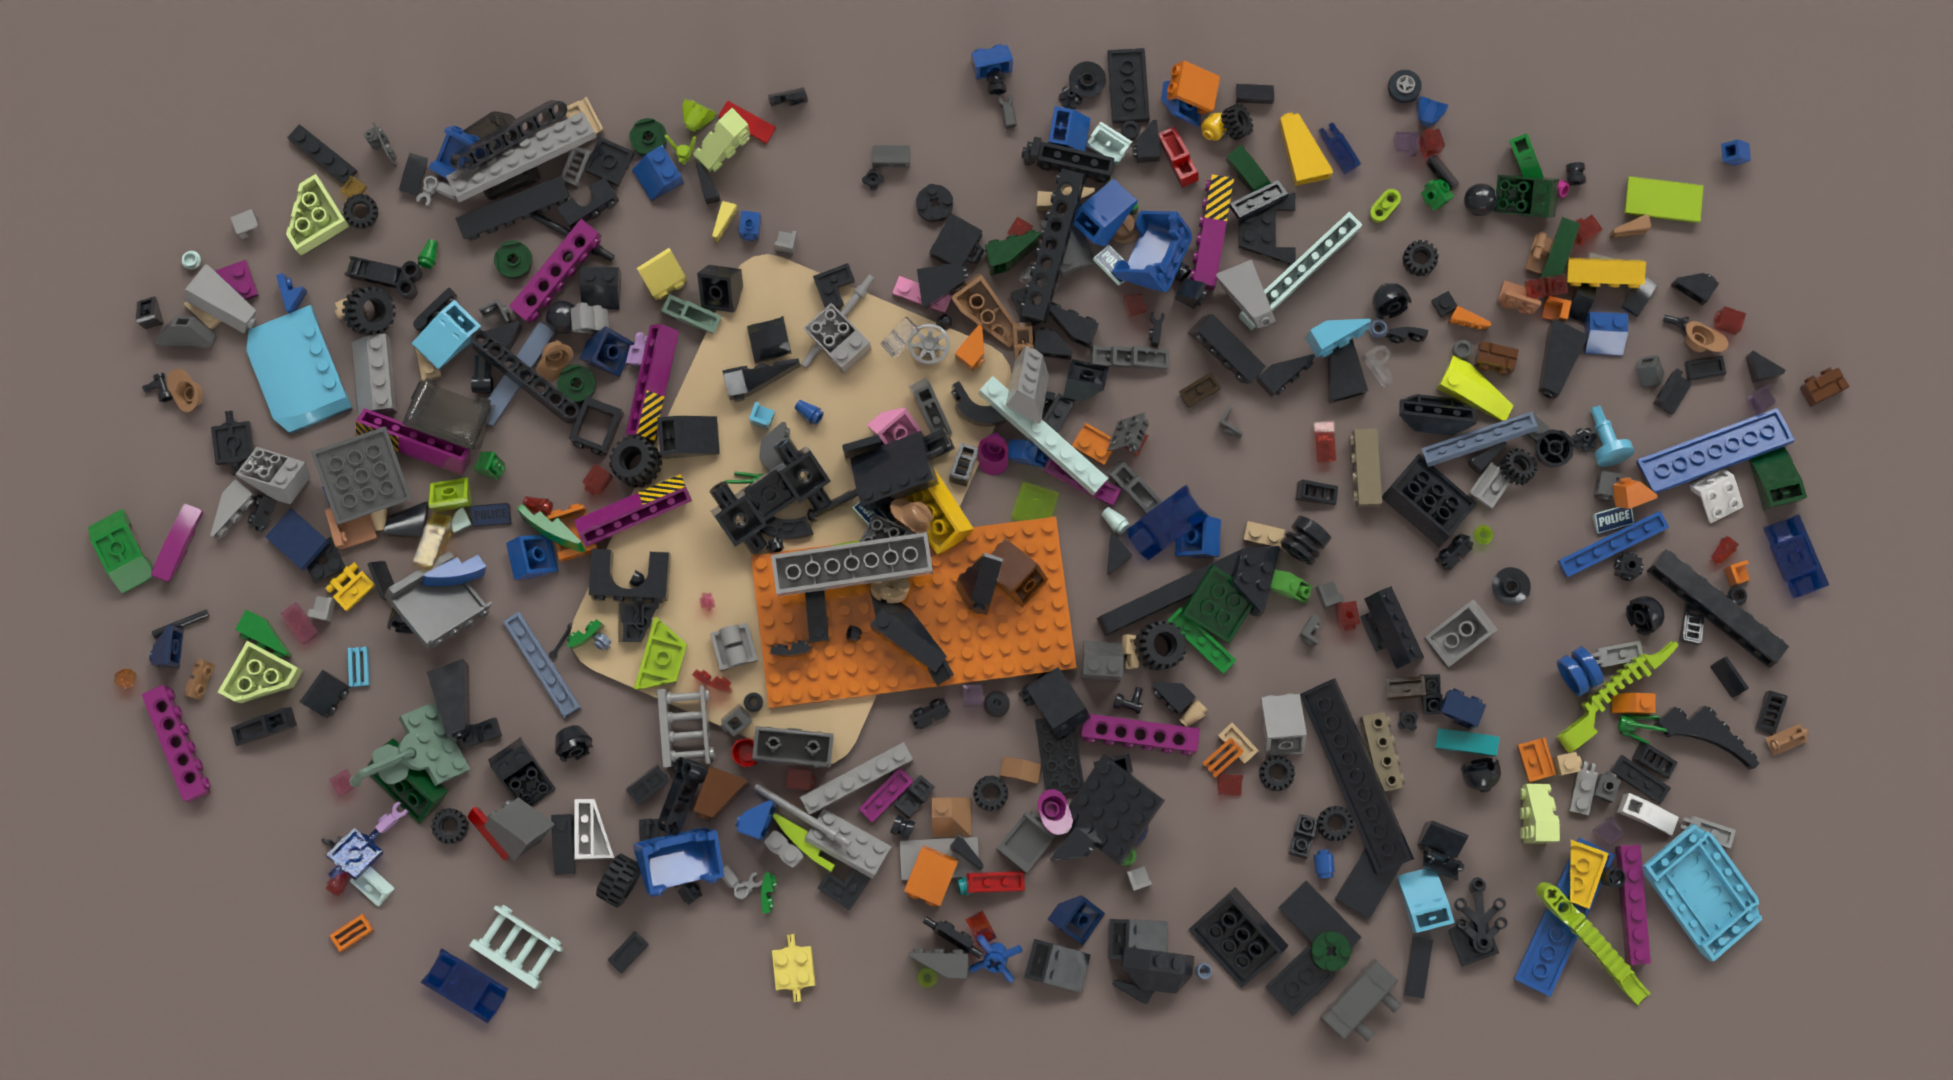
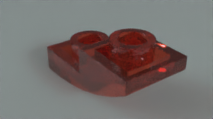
M1566 274L1524 281L1526 295L1532 299L1568 293Z
M1334 421L1314 422L1317 462L1336 461Z
M696 669L692 674L697 680L710 688L727 693L733 691L729 687L732 683L724 676L721 679L716 676L711 681L712 676L704 669L701 672Z

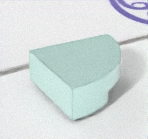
M463 507L453 517L452 529L454 533L472 525Z

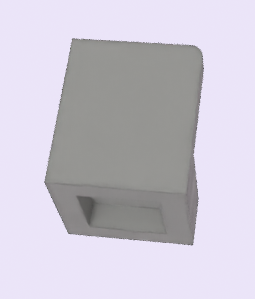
M252 209L230 217L235 231L241 239L249 237L248 231L259 227L256 220L258 218L257 214Z
M793 230L792 234L779 231L777 241L774 243L775 251L794 255L798 239L797 231Z
M317 596L314 608L309 609L307 616L312 619L331 622L336 600L331 597Z
M1145 866L1126 872L1132 891L1152 884Z

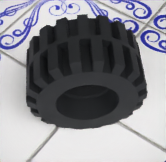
M359 287L352 290V294H347L346 298L348 300L343 301L342 304L345 305L342 313H345L344 321H348L346 325L352 328V331L366 335L381 334L384 332L383 330H388L390 328L388 324H393L394 322L392 317H395L396 313L393 312V309H396L395 304L391 303L394 300L392 297H388L389 293L387 291H382L383 289L375 287ZM368 300L372 302L375 309L374 316L370 321L363 314L364 304Z
M632 435L629 439L627 437L622 438L623 441L616 443L617 447L612 448L613 454L609 456V459L612 460L609 462V466L612 468L611 472L623 483L634 488H638V486L641 488L645 487L646 483L651 484V480L658 477L656 475L657 472L660 473L661 471L659 465H662V460L660 459L659 450L641 436L635 437ZM642 454L640 464L630 470L631 460L636 455Z
M1160 620L1146 625V627L1140 629L1141 633L1136 635L1138 640L1134 641V646H1137L1135 654L1139 653L1137 659L1139 661L1143 660L1142 665L1145 667L1149 666L1151 670L1161 671L1177 666L1185 658L1183 654L1187 653V649H1184L1185 646H1188L1187 641L1184 642V638H1186L1185 633L1181 634L1182 629L1180 627L1176 628L1174 622L1169 623L1167 620ZM1157 635L1162 636L1167 642L1168 650L1165 656L1159 655L1154 648V639Z
M622 853L617 855L602 876L596 890V896L616 908L621 906L630 895L641 874L638 863Z

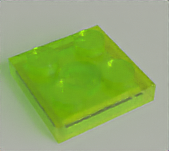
M1022 482L1011 519L1025 521L1052 517L1059 492Z

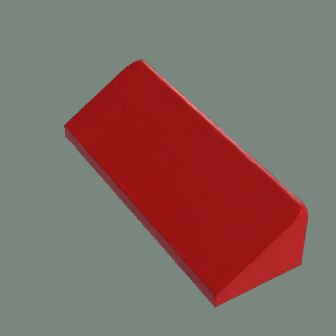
M473 807L467 816L468 819L499 856L506 860L510 856L484 826L488 821L487 816L479 807Z

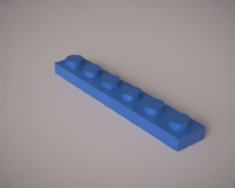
M1658 511L1557 562L1565 577L1568 578L1668 529L1669 526L1661 511Z

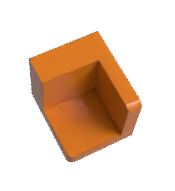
M1549 296L1545 300L1542 318L1551 321L1555 318L1564 323L1568 319L1571 301Z
M1748 560L1724 568L1730 587L1750 580L1745 565L1749 564Z

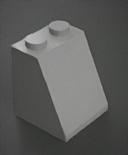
M1288 693L1282 696L1268 695L1261 697L1260 711L1265 757L1304 754L1307 733L1300 694Z

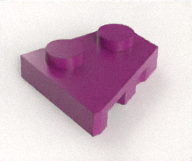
M246 260L215 270L245 300L259 296Z

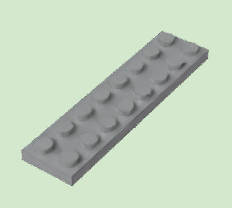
M581 112L523 139L468 171H454L447 175L446 178L458 202H461L593 140L597 136L585 114Z

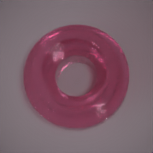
M702 593V597L699 598L702 609L705 608L707 611H711V608L715 607L713 596L711 593Z

